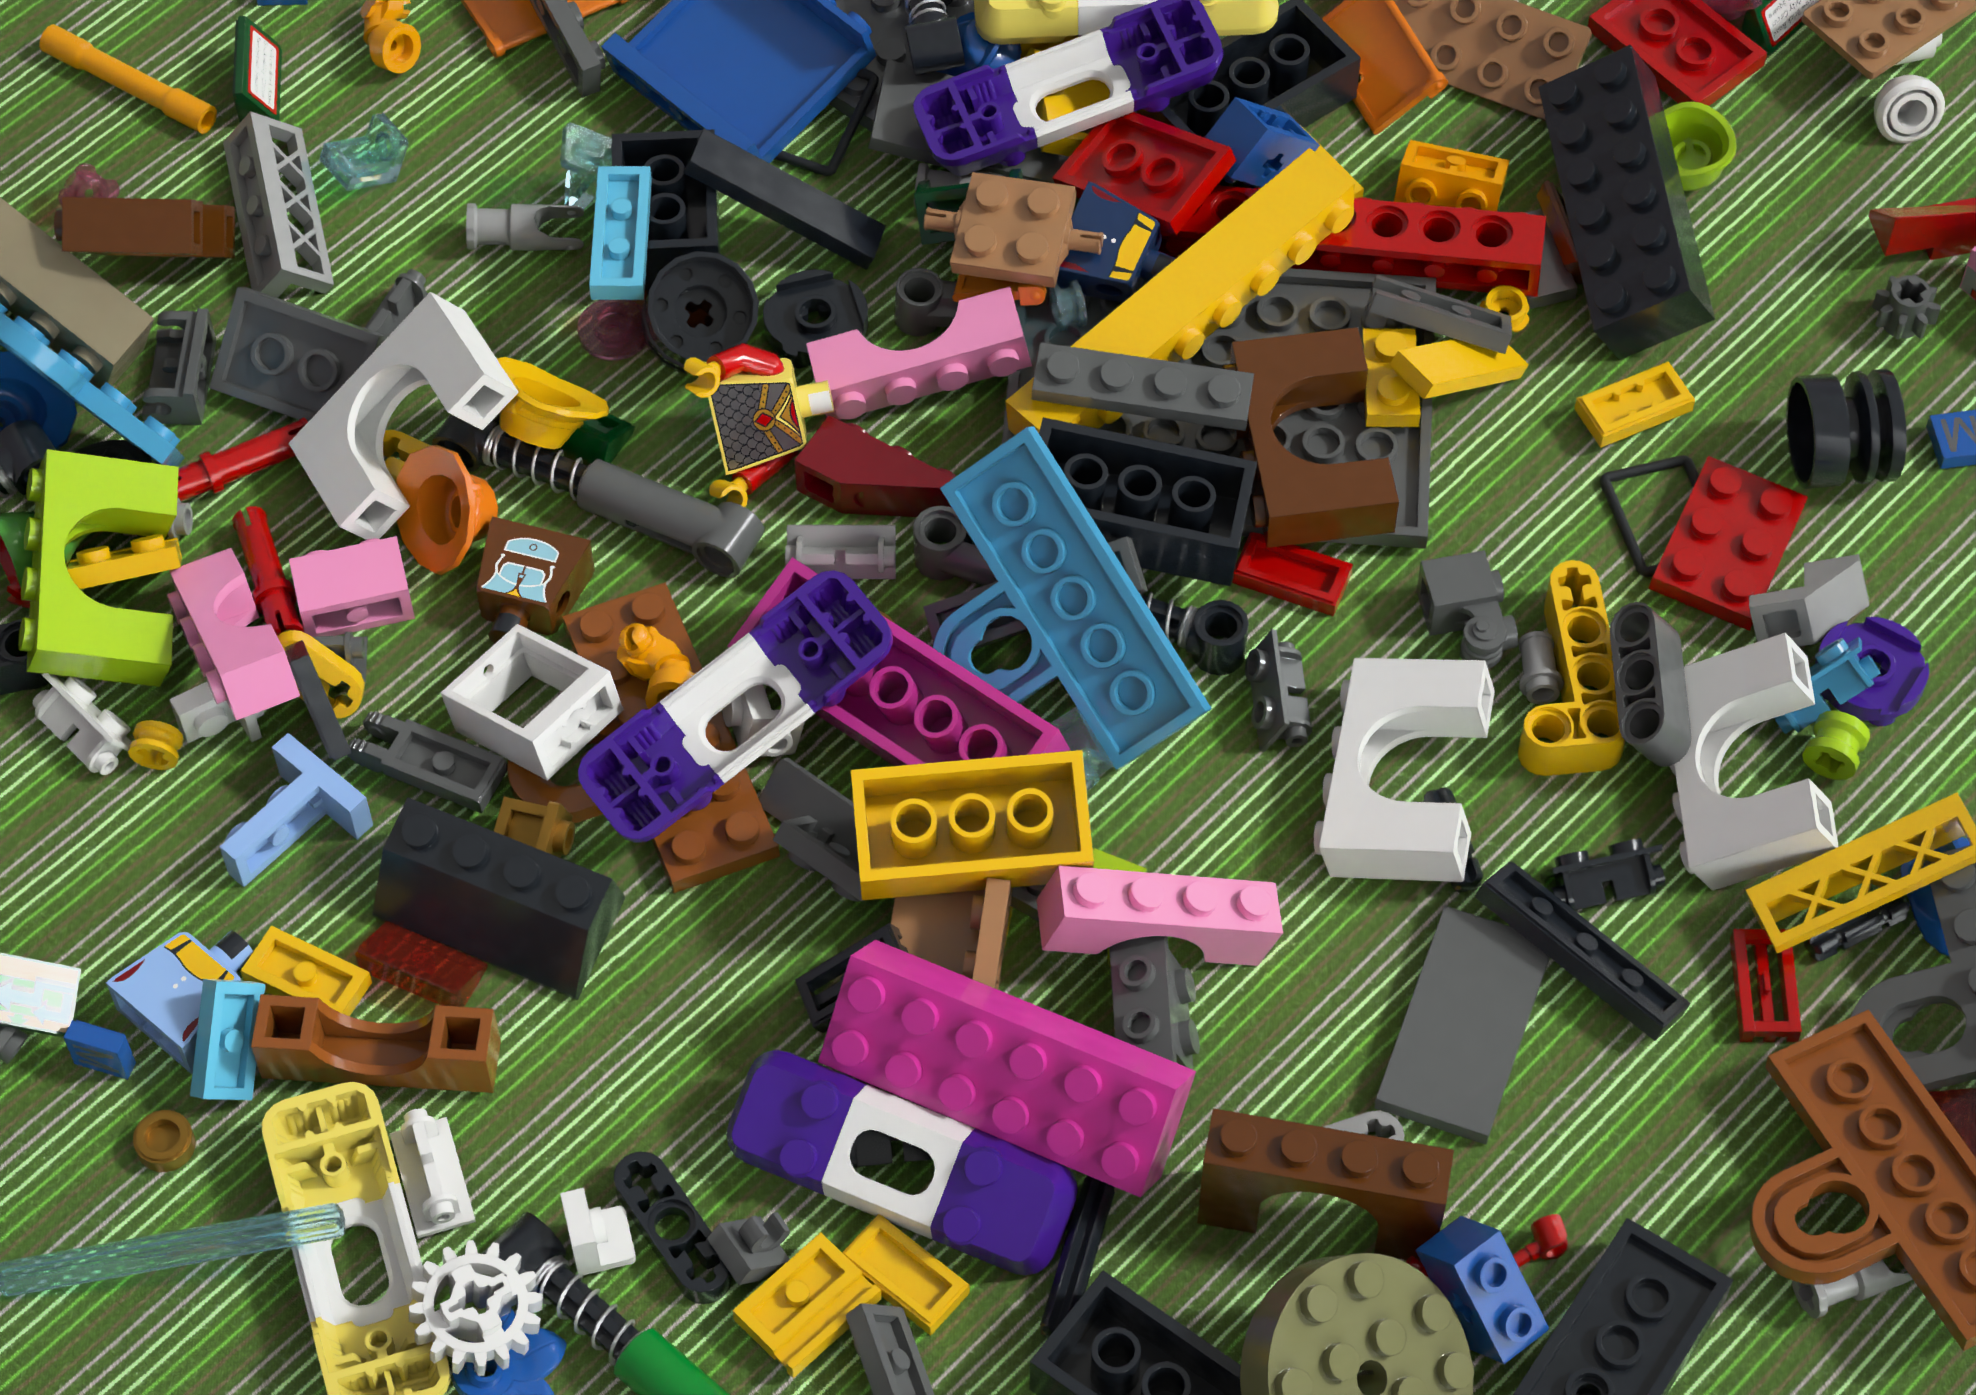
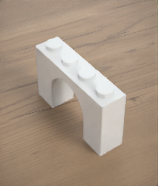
M432 292L428 293L288 443L338 526L366 540L380 539L410 507V504L388 471L383 457V439L388 421L398 404L409 393L423 385L430 384L448 413L481 430L519 393L467 313Z
M1785 632L1684 666L1691 728V745L1687 754L1679 762L1670 766L1677 780L1678 792L1673 794V806L1679 821L1683 824L1685 841L1680 843L1679 849L1682 862L1688 873L1698 876L1713 891L1807 862L1839 847L1832 803L1809 778L1745 798L1723 796L1719 789L1718 777L1722 759L1730 745L1739 735L1763 721L1815 705L1808 657Z
M1354 658L1350 680H1343L1341 686L1340 702L1344 713L1342 726H1335L1332 734V754L1335 759L1333 773L1325 775L1323 782V801L1326 806L1324 821H1317L1314 830L1315 853L1322 855L1330 877L1464 881L1471 831L1462 804L1391 800L1373 791L1369 787L1373 770L1381 758L1403 742L1421 737L1487 738L1495 691L1485 660Z

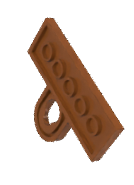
M666 582L562 616L564 629L574 653L610 671L624 709L587 744L600 743L643 709L649 710L645 698L650 679L645 682L631 675L617 659V650L620 646L619 636L626 626L632 623H640L645 627H655L660 635L673 641L681 653L688 657L694 674L702 669ZM720 711L708 722L706 738L715 749L731 751L737 747ZM508 760V778L515 799L547 806L549 801L561 803L573 816L571 822L574 823L603 814L585 792L581 784L564 787L552 783L550 779L547 781ZM746 768L713 792L712 799L705 808L698 811L690 810L657 837L651 839L673 893L780 857L779 845L773 840L775 835Z
M1869 1009L1768 1055L1765 1068L1824 1152L1774 1175L1757 1193L1750 1218V1235L1758 1255L1772 1270L1781 1276L1799 1283L1817 1285L1839 1281L1896 1254L1960 1348L1965 1351L1976 1346V1158ZM1829 1192L1844 1193L1854 1198L1863 1207L1866 1214V1222L1856 1231L1845 1234L1828 1231L1820 1235H1809L1802 1232L1795 1222L1796 1214L1803 1208L1808 1207L1810 1199Z

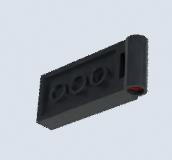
M1626 1218L1513 1395H1667L1727 1299L1733 1279Z

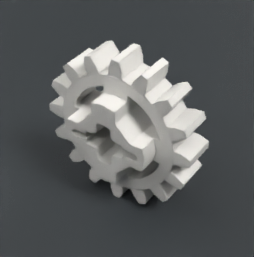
M474 1240L467 1241L465 1255L459 1257L449 1246L444 1248L443 1265L441 1267L429 1261H426L423 1265V1277L428 1283L422 1281L413 1282L411 1287V1298L418 1303L409 1306V1322L420 1324L415 1329L416 1344L422 1345L432 1341L430 1360L435 1364L446 1355L452 1357V1373L459 1374L465 1362L474 1363L478 1376H484L486 1362L493 1359L503 1370L508 1368L509 1350L512 1349L517 1353L525 1355L529 1350V1340L524 1333L538 1334L541 1318L533 1313L542 1310L543 1297L540 1293L530 1292L536 1286L537 1276L535 1272L530 1271L519 1275L521 1256L515 1253L506 1261L499 1259L498 1243L493 1242L486 1254H478ZM448 1284L450 1299L440 1303V1310L434 1311V1305L439 1293ZM473 1302L478 1309L486 1307V1312L478 1314L477 1310L473 1307L465 1309V1304ZM516 1304V1316L510 1327L504 1332L501 1317L510 1313L511 1306ZM458 1338L464 1339V1340H467V1341H471V1342H465V1341L459 1340Z

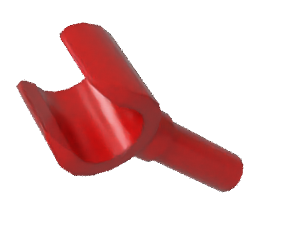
M1551 1214L1534 1221L1530 1229L1535 1242L1525 1245L1524 1248L1512 1254L1519 1268L1540 1257L1544 1260H1552L1563 1256L1568 1247V1240L1561 1216Z

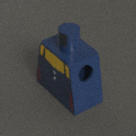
M1088 181L1071 219L1073 229L1104 233L1103 247H1101L1102 252L1100 255H1097L1096 253L1070 250L1060 265L1055 289L1123 303L1142 287L1144 280L1150 281L1176 258L1158 251L1162 238L1161 224L1157 219L1101 186Z

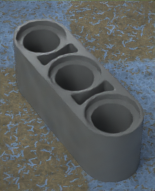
M1641 602L1629 603L1614 615L1610 624L1619 730L1621 736L1654 765L1661 767L1672 766L1687 754L1691 745V728L1681 639L1679 633L1647 604Z

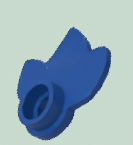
M511 1309L510 1313L501 1317L504 1332L510 1327L516 1316L513 1309ZM543 1328L539 1329L538 1334L524 1333L529 1340V1350L523 1355L510 1349L508 1368L503 1370L494 1359L487 1361L485 1371L493 1375L483 1377L475 1373L474 1363L465 1362L459 1374L452 1373L453 1385L459 1395H554V1392L544 1378L560 1364L567 1347L566 1341L554 1332Z

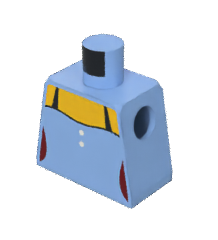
M232 930L210 950L188 932H180L114 975L106 984L116 1009L192 1074L203 979L242 981L236 972L247 962L253 950L239 934Z

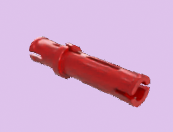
M302 417L298 421L213 455L209 451L199 454L198 461L178 468L177 498L183 502L210 490L213 494L220 493L225 490V484L295 457L296 455L288 443L308 421L305 417Z
M257 506L246 507L251 522L247 526L243 512L241 510L237 511L233 516L232 523L237 532L255 588L252 597L257 611L263 614L266 625H272L277 636L288 629L304 632L294 606L297 600L295 588L285 578L267 523L266 512Z

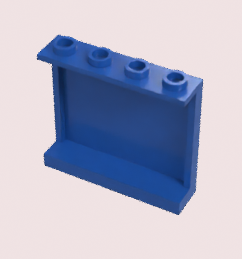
M671 0L629 43L614 33L601 46L615 74L687 131L715 129V135L768 163L857 76V73L862 68H865L877 56L870 39L872 34L870 26L857 13L850 11L846 14L837 7L835 0Z

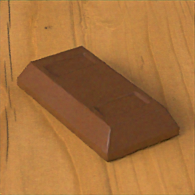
M1547 180L1536 195L1544 216H1546L1547 224L1564 266L1572 274L1577 284H1583L1564 198L1554 183Z

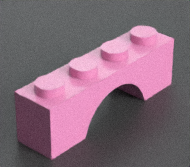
M1010 286L959 300L956 315L947 330L934 341L916 349L895 351L878 347L869 342L857 329L806 343L815 383L826 380L829 383L834 412L826 413V416L830 415L838 420L854 419L866 412L891 405H904L916 398L941 391L958 390L966 384L995 376H1008L1017 370L1032 366Z
M232 548L181 566V568L169 570L176 591L167 594L168 601L178 625H181L190 650L194 652L201 673L207 679L216 704L227 701L237 721L300 697L285 650L272 625L246 627L258 619L259 614L244 571Z
M1058 866L1036 899L1043 951L1098 954L1108 947L1126 940L1149 936H1169L1185 939L1196 944L1203 951L1205 962L1258 966L1283 934L1276 883Z

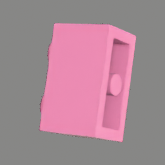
M397 536L385 539H367L357 545L329 551L315 550L305 556L289 559L304 631L311 637L337 636L345 634V632H356L415 619Z

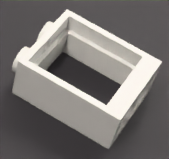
M519 624L515 625L441 692L456 732L547 781L624 710L609 670ZM531 676L562 691L557 698L524 728L492 712Z

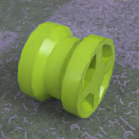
M1825 711L1819 714L1814 724L1815 738L1807 742L1802 753L1803 761L1811 770L1821 776L1834 780H1847L1853 777L1860 763L1857 753L1864 751L1870 739V731L1855 716L1840 711Z

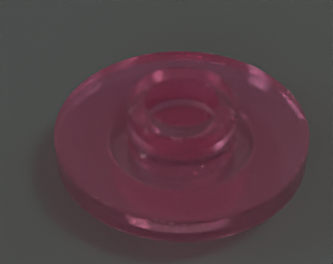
M599 300L588 306L581 314L577 324L578 338L582 347L592 356L609 361L627 359L640 352L646 345L641 330L642 306L632 300Z

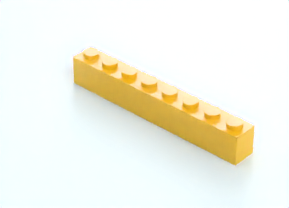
M1307 149L1070 347L1172 362L1191 358L1199 351L1208 336L1219 327L1225 328L1232 324L1246 304L1257 295L1264 296L1270 292L1284 272L1294 264L1300 265L1313 254L1316 246L1332 232L1334 234L1341 232L1350 223L1354 215L1355 184L1312 149ZM1034 377L1005 401L1008 430L1014 435L1026 427L1032 426L1039 433L1043 417L1099 429L1105 423L1111 424L1123 414L1031 400Z

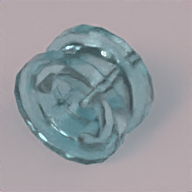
M1069 281L1066 288H1060L1058 284H1056L1055 288L1049 287L1051 309L1058 330L1060 332L1066 331L1071 323H1076L1078 327L1086 326L1087 310L1083 292L1078 281Z

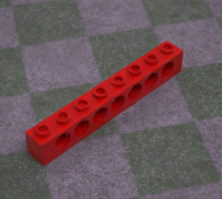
M1217 185L1177 236L1161 230L1162 241L1158 251L1178 258L1261 188L1252 189ZM1366 197L1354 198V215L1350 223L1341 232L1336 234L1332 232L1322 240L1308 260L1300 265L1294 264L1290 268L1436 278V288L1487 293L1498 286L1508 285L1518 288L1525 296L1538 297L1546 216L1532 215L1524 212L1511 213L1478 210L1472 207L1457 208L1425 205L1419 202L1381 201Z

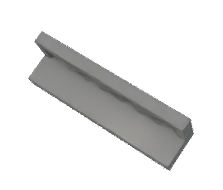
M250 111L223 144L251 289L278 298L290 284H294L326 294L334 286L302 128ZM272 138L287 143L288 157L272 141ZM280 172L296 187V196L280 180ZM288 211L304 227L305 235L288 220ZM295 251L312 266L313 271L298 267Z

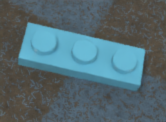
M598 166L589 282L591 300H644L652 184L650 166Z

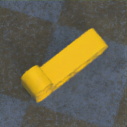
M1569 560L1561 562L1554 567L1550 575L1544 603V615L1548 633L1552 635L1554 642L1553 652L1556 670L1561 673L1564 680L1563 688L1560 691L1563 703L1544 704L1529 711L1524 719L1518 748V758L1521 765L1527 771L1541 776L1611 769L1620 761L1626 742L1619 730L1610 627L1599 577L1590 565L1581 561ZM1576 604L1578 607L1572 608V605ZM1575 639H1576V640H1583V641H1586V642H1588V643H1587V644H1585V643H1579V642H1576V641H1574V640H1575ZM1583 686H1593L1599 690H1589ZM1593 733H1603L1609 736V738H1600ZM1537 738H1548L1550 740H1553L1554 742L1545 743L1538 740Z

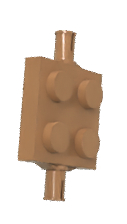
M972 172L966 199L959 207L958 212L927 207L924 217L925 230L954 233L955 243L950 259L952 273L1052 288L1056 286L1060 265L1070 250L1100 255L1104 241L1103 232L1073 229L1071 218L1076 201L1075 186Z

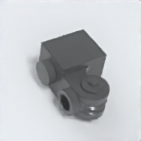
M1485 550L1421 561L1416 592L1430 636L1463 630L1460 646L1461 659L1485 660L1488 669L1500 662L1503 651L1518 646V632L1515 620L1512 615L1502 616L1499 603L1504 600L1501 575L1498 570L1491 571Z

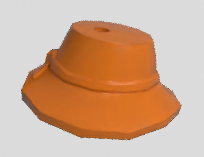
M431 445L409 454L397 476L396 484L410 504V507L397 520L405 546L421 566L436 574L443 575L458 567L471 544L487 537L492 516L497 517L498 505L493 489L486 480L469 474L458 453L438 445Z

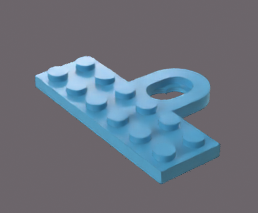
M0 302L1 346L129 443L150 455L151 459L157 464L177 467L180 465L185 457L176 449V446L181 440L171 430L151 415L144 422H141L132 415L137 407L130 399L107 382L99 390L89 382L94 374L84 364L64 349H61L58 354L48 348L51 342L44 337V334L19 315L14 321L5 315L8 309Z
M1034 426L1026 427L940 487L998 582L949 615L936 634L933 644L935 650L1017 703H1021L1059 678L1116 770L1125 767L1212 709ZM1002 616H1012L1020 620L1028 628L1032 638V650L1028 660L1021 667L1014 670L997 669L990 674L979 672L973 666L971 653L973 648L983 640L986 627Z

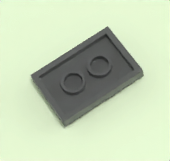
M237 287L209 388L296 419L305 417L309 422L385 341L387 336L247 287Z

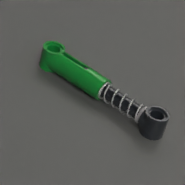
M524 1212L494 1241V1243L499 1244V1259L506 1261L515 1253L521 1256V1266L518 1274L534 1271L537 1276L536 1286L530 1292L542 1294L543 1304H553L557 1307V1316L560 1319H570L574 1322V1331L577 1334H587L591 1337L592 1347L595 1350H605L608 1352L609 1362L615 1365L613 1374L635 1394L730 1395L658 1331L651 1328L639 1332L634 1328V1319L626 1321L616 1312L617 1304L609 1306L599 1297L600 1289L592 1291L582 1282V1273L574 1275L570 1271L569 1262L564 1258L566 1256L564 1246L551 1229L535 1215ZM488 1246L481 1254H486L490 1246Z

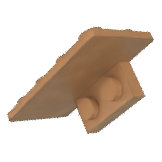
M1393 0L1438 71L1442 72L1448 80V86L1546 121L1538 87L1578 69L1592 35L1589 27L1514 0Z
M1820 0L1803 12L1802 22L1866 78L1872 80L1976 11V0Z
M987 878L986 890L896 897L891 924L899 928L902 935L900 943L907 948L909 954L998 990L1013 887H1011L1010 880Z

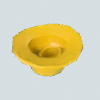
M508 357L496 358L519 392L500 411V428L510 436L538 447L558 449L564 445L577 428L583 425L584 421L608 416L609 407L607 401L590 391L562 380L530 363Z

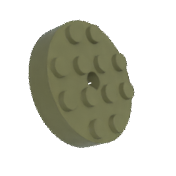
M1361 1253L1322 1257L1301 1264L1288 1272L1275 1283L1260 1302L1251 1319L1242 1349L1240 1365L1241 1395H1473L1474 1366L1464 1330L1450 1302L1441 1290L1418 1269L1399 1259L1382 1254Z

